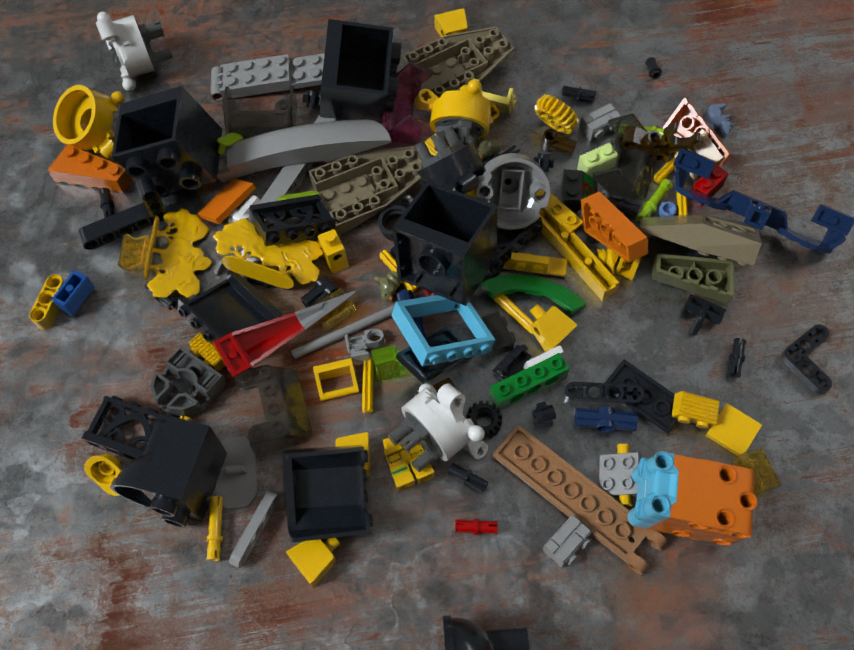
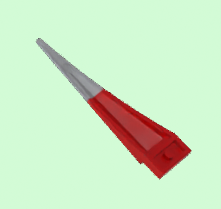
M356 291L231 332L214 341L213 345L234 378L255 367L352 297Z

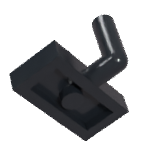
M690 294L684 306V309L690 313L698 315L690 330L692 335H697L705 318L709 322L720 325L726 309Z

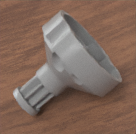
M508 153L497 156L485 165L486 171L484 174L477 177L479 185L475 188V197L486 198L493 205L498 206L497 227L520 229L529 226L540 217V209L548 206L550 199L548 179L540 165L526 155ZM482 187H488L487 191L479 192ZM539 190H544L542 196H536V193Z

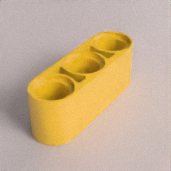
M53 274L46 279L29 314V318L41 330L49 329L59 312V308L51 300V297H54L56 291H59L58 288H61V285L65 282L58 274Z

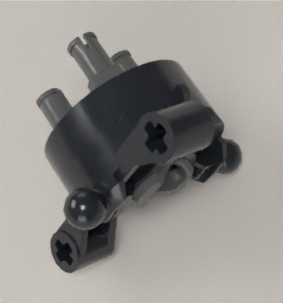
M453 126L442 131L450 145L449 147L441 132L430 137L438 151L437 155H431L425 141L414 146L422 160L423 168L417 172L424 185L427 181L440 186L449 185L458 192L467 194L478 187L479 181L477 177L482 176L486 171V164H483L474 144L470 143L464 146L462 141H459Z

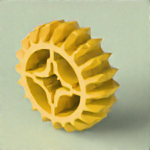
M544 94L536 102L537 104L534 106L536 115L552 129L568 135L577 127L579 123L577 114H575V111L570 106L562 102L561 99Z

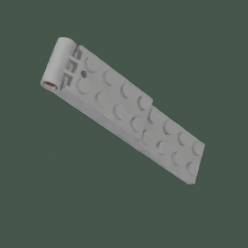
M325 53L291 59L289 54L213 67L211 69V99L222 101L231 98L321 85Z

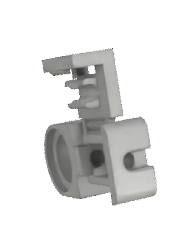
M380 329L364 330L365 335L348 338L347 334L345 335L348 353H351L352 363L370 360L369 352H366V350L379 348L384 344V335ZM373 336L381 337L378 341L370 340Z

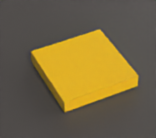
M726 403L717 416V424L712 425L705 436L742 458L762 424Z

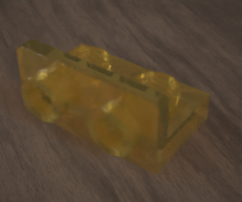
M763 448L746 451L733 460L735 466L755 471V496L782 486Z

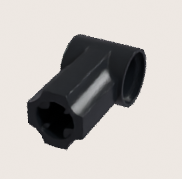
M323 276L317 281L315 287L300 299L304 306L308 308L335 298L339 294L340 288L328 276Z

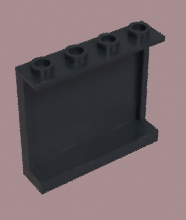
M231 270L227 271L226 280L191 300L185 302L181 298L178 299L177 311L179 315L190 322L192 328L198 330L205 341L210 342L212 345L214 341L231 332L283 316L246 279Z

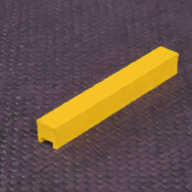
M540 209L539 216L542 218L541 233L564 259H567L570 266L601 301L615 294L619 281L574 232L568 233L544 210Z

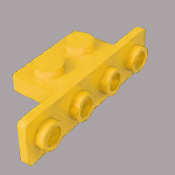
M539 190L536 196H542L544 190ZM550 192L548 206L541 209L568 233H573L583 224V221Z
M512 253L511 258L505 263L503 269L565 277L567 259Z

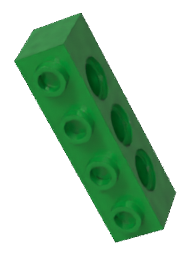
M557 353L490 386L489 396L493 403L496 404L495 407H499L501 411L566 379L570 368L561 354Z

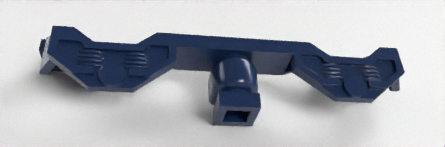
M681 147L673 163L676 166L673 190L687 198L694 199L695 202L701 205L706 204L714 209L729 210L745 217V224L760 230L763 229L764 225L773 228L781 235L797 243L799 242L800 245L806 248L831 254L834 248L845 242L846 238L844 235L847 236L854 225V217L820 204L811 221L828 229L823 241L814 240L788 227L786 211L735 190L718 199L699 193L685 185L690 172L708 179L716 161Z

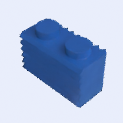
M73 270L68 279L63 282L61 288H58L59 291H56L54 297H51V300L60 311L73 316L95 286L89 277Z

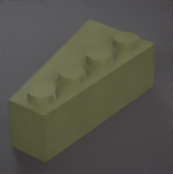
M657 254L652 265V280L728 304L734 296V260L724 261L712 258Z

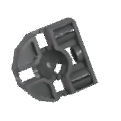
M181 346L165 363L164 373L159 374L156 372L153 375L150 385L156 403L162 411L175 417L183 416L184 418V416L191 417L201 414L227 386V383L220 373ZM192 368L202 375L199 380L197 375L191 370ZM171 373H172L174 376H176V377H174V379H175L174 382H173V381L170 382V381L167 379V378L171 375ZM174 388L178 390V394H173ZM198 393L206 398L204 404L200 405L194 399ZM171 398H173V399L170 401V403L166 406L167 408H165L164 405H165Z

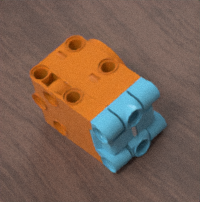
M660 451L650 458L642 457L639 465L634 468L631 474L633 481L638 486L636 505L629 511L628 520L635 527L669 533L679 537H687L695 541L713 542L718 545H732L746 538H752L753 509L756 508L758 503L754 495L755 471L749 468L706 459H696L665 451Z

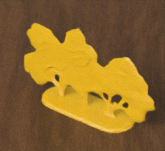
M181 208L177 212L164 214L163 219L168 226L163 231H159V217L156 216L154 220L144 270L145 281L148 280L151 269L157 273L156 277L147 284L154 297L167 298L174 290H178L186 298L200 292V280L194 272L196 270H205L213 263L208 257L204 256L201 248L193 246V242L204 238L210 229L197 215L190 214L188 210ZM170 229H178L174 234H167V232H170ZM159 236H164L168 240L169 244L166 249L155 248ZM154 252L161 254L163 261L161 264L152 265Z
M247 218L224 225L222 231H217L213 235V238L217 241L215 249L218 254L228 255L234 253L236 255L225 256L221 260L226 268L235 273L284 289L294 286V281L288 274L294 275L301 284H306L310 281L315 282L318 279L320 270L312 263V260H316L323 255V251L320 249V244L316 241L305 239L296 243L288 242L265 246L263 239L257 234L255 226ZM237 246H242V247H243V249H244V255H243V256L241 255V254H242L241 252L238 253V248H237ZM258 257L261 259L262 264L248 261L246 258ZM266 266H278L279 271Z

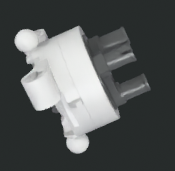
M107 12L98 13L96 22L102 40L106 41L109 51H116L115 62L122 65L120 68L121 77L123 78L122 86L126 91H132L136 87V82L132 78L155 71L153 64L173 58L170 48L155 52L152 51L150 46V40L165 36L160 21L148 25H138L134 15L112 21Z
M422 384L419 387V393L401 407L405 419L398 428L388 435L390 441L395 446L400 443L406 452H409L419 442L424 446V452L411 462L418 472H421L428 464L438 458L448 461L462 448L475 459H481L488 451V445L482 441L485 434L484 429L479 425H474L470 418H464L465 396L451 384H444L438 390V393L431 384Z

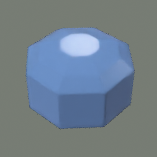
M667 201L661 204L658 213L660 217L675 216L678 209L674 203Z

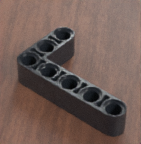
M144 177L136 183L143 203L83 226L78 230V235L84 249L92 250L152 226L156 216L159 217V222L164 221L163 217L167 211L151 178Z

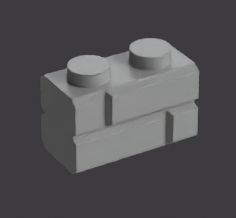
M610 103L581 117L579 127L589 140L600 139L605 133L609 131L614 132L619 128L621 115Z
M571 515L544 545L543 551L560 567H563L566 563L570 565L577 557L575 552L579 548L583 550L590 543L591 540L588 537L592 532L576 517Z

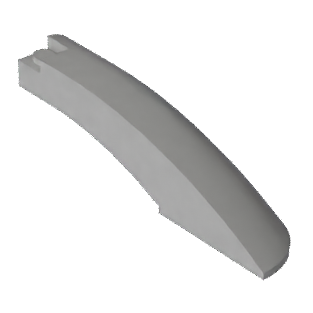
M367 119L330 121L289 127L238 141L231 146H226L224 154L219 156L217 178L223 183L234 178L275 167L320 161L327 163L391 143L392 141L384 126L376 121Z

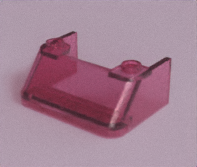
M410 61L397 73L399 81L393 113L384 112L381 125L388 131L392 142H415L432 129L429 123L413 116L414 99L421 91L422 84L432 76V73Z

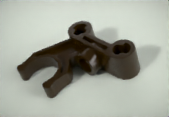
M671 122L669 126L664 128L663 136L656 130L648 132L636 126H627L624 129L622 146L628 150L640 149L653 155L654 161L664 163L668 161L670 153L680 151L681 147L690 149L696 143H699L700 133L694 132L692 136L687 138L676 137L673 135L677 131L678 124L676 122Z

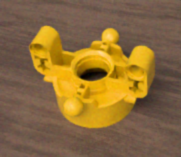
M83 85L70 87L61 95L54 110L53 128L55 135L64 144L81 150L93 149L95 153L100 151L106 158L114 160L112 158L115 135L111 130L113 114L118 111L117 105L125 101L124 94L115 91L109 97Z

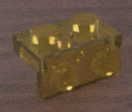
M125 234L123 236L118 266L130 274L144 271L151 236L144 235L133 238L129 234Z
M339 288L316 304L344 295L345 293L343 289ZM347 299L318 320L317 323L327 332L358 310L356 305Z

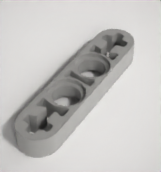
M270 489L266 492L232 552L229 560L230 564L238 568L243 566L279 501V493Z

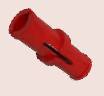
M474 518V520L455 519V533L497 535L498 521H479V518Z

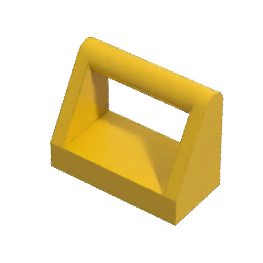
M352 358L313 367L320 401L359 393ZM351 374L354 386L323 393L321 380Z

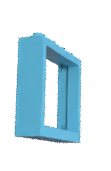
M439 295L396 301L391 315L422 367L490 353L495 342V338L470 301L464 306ZM458 310L476 338L430 347L412 318Z

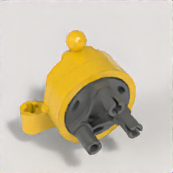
M476 79L470 80L468 85L460 87V91H445L440 98L431 90L422 89L414 99V105L417 109L431 112L430 128L436 134L441 132L446 142V137L442 131L453 126L459 141L461 140L464 146L473 143L475 146L477 139L487 136L490 124L499 116L498 107L482 96L481 83Z

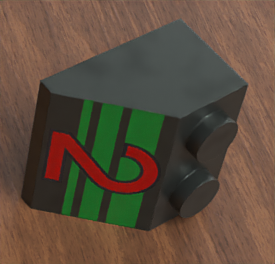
M564 169L561 202L572 212H578L582 209L581 199L598 192V181L582 170Z

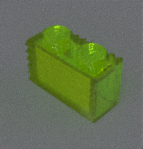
M395 345L371 350L379 382L389 378L392 379L393 377H400V370L403 369V365L395 358L397 353L400 352V350L396 351Z

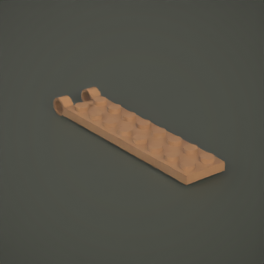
M517 425L492 454V457L565 515L576 517L592 532L591 535L625 561L637 574L642 575L648 567L647 562L634 553L645 538L657 550H661L666 544V538L659 532L631 525L628 520L630 510L521 426ZM629 538H633L634 543L629 542Z

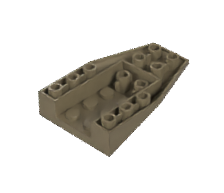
M497 26L445 35L403 55V70L419 91L429 89L440 98L445 91H460V87L468 85V82L473 80V78L481 82L514 51V47Z
M414 146L362 151L310 170L309 175L314 190L319 193L322 204L331 217L336 220L335 231L338 237L387 208L422 179L417 171L421 170L423 165Z
M703 214L643 217L639 230L645 235H654L697 250L701 255L709 256L712 254L724 261H729V259L735 260L743 266L755 264L762 244L758 228L745 224L742 221Z

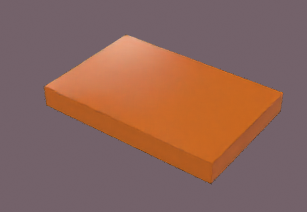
M234 178L197 214L202 219L221 224L256 187L253 183Z

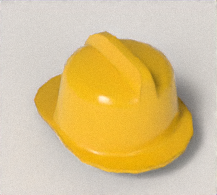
M101 454L100 456H92L87 459L84 464L87 476L109 495L120 496L110 488L113 479L117 478L121 471L120 461L111 454Z

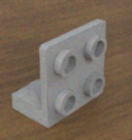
M639 452L600 455L599 487L610 496L633 495L637 498L638 484L633 481L631 474L634 468L639 465L640 459L645 456Z

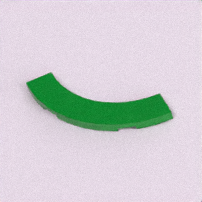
M504 275L485 280L480 285L491 299L506 294H513L517 291L540 297L543 295L552 299V302L561 306L570 315L582 310L587 304L564 286L535 276Z

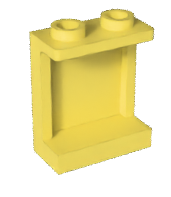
M513 88L509 89L507 97L487 92L482 93V96L487 98L491 104L497 106L501 113L510 115L511 111L516 108L517 100H515L516 95Z

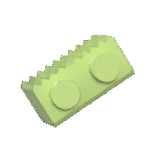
M610 143L604 144V146L598 147V149L595 148V150L592 149L589 153L586 152V154L580 155L577 170H582L593 177L615 167L618 153Z

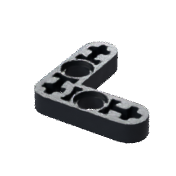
M820 324L813 326L788 346L781 357L782 361L815 393L825 394L832 387V381L807 357L824 343L829 336L827 327ZM820 332L822 335L814 340L812 337ZM801 341L808 342L810 349H804L800 344ZM797 350V355L790 358L789 354L791 355ZM802 366L809 367L811 374H805L802 371ZM821 382H823V383L825 384V385L822 386V387H820V386L818 385V384L821 383Z

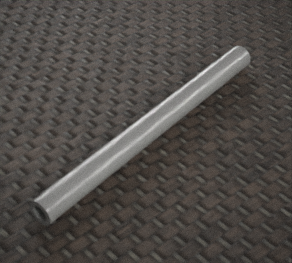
M395 304L291 350L294 359L342 339L346 334L348 336L391 317Z

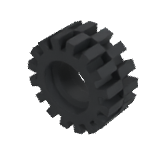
M483 400L479 401V404L473 403V407L470 406L466 414V419L470 418L474 425H479L476 418L480 414H488L491 417L492 422L490 425L481 426L485 432L482 440H485L486 437L491 439L493 435L496 436L502 425L500 408H496L495 403L490 405L487 400L486 403H483Z

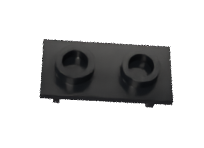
M517 344L492 372L502 380L515 375L532 357L527 352L528 347L524 344Z

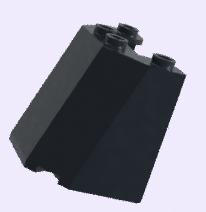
M362 445L282 450L285 512L288 535L291 542L370 534V527H373L372 514H368L365 509V502H368L367 490H364L363 481H366V470L362 469L365 463H368V452L364 450Z

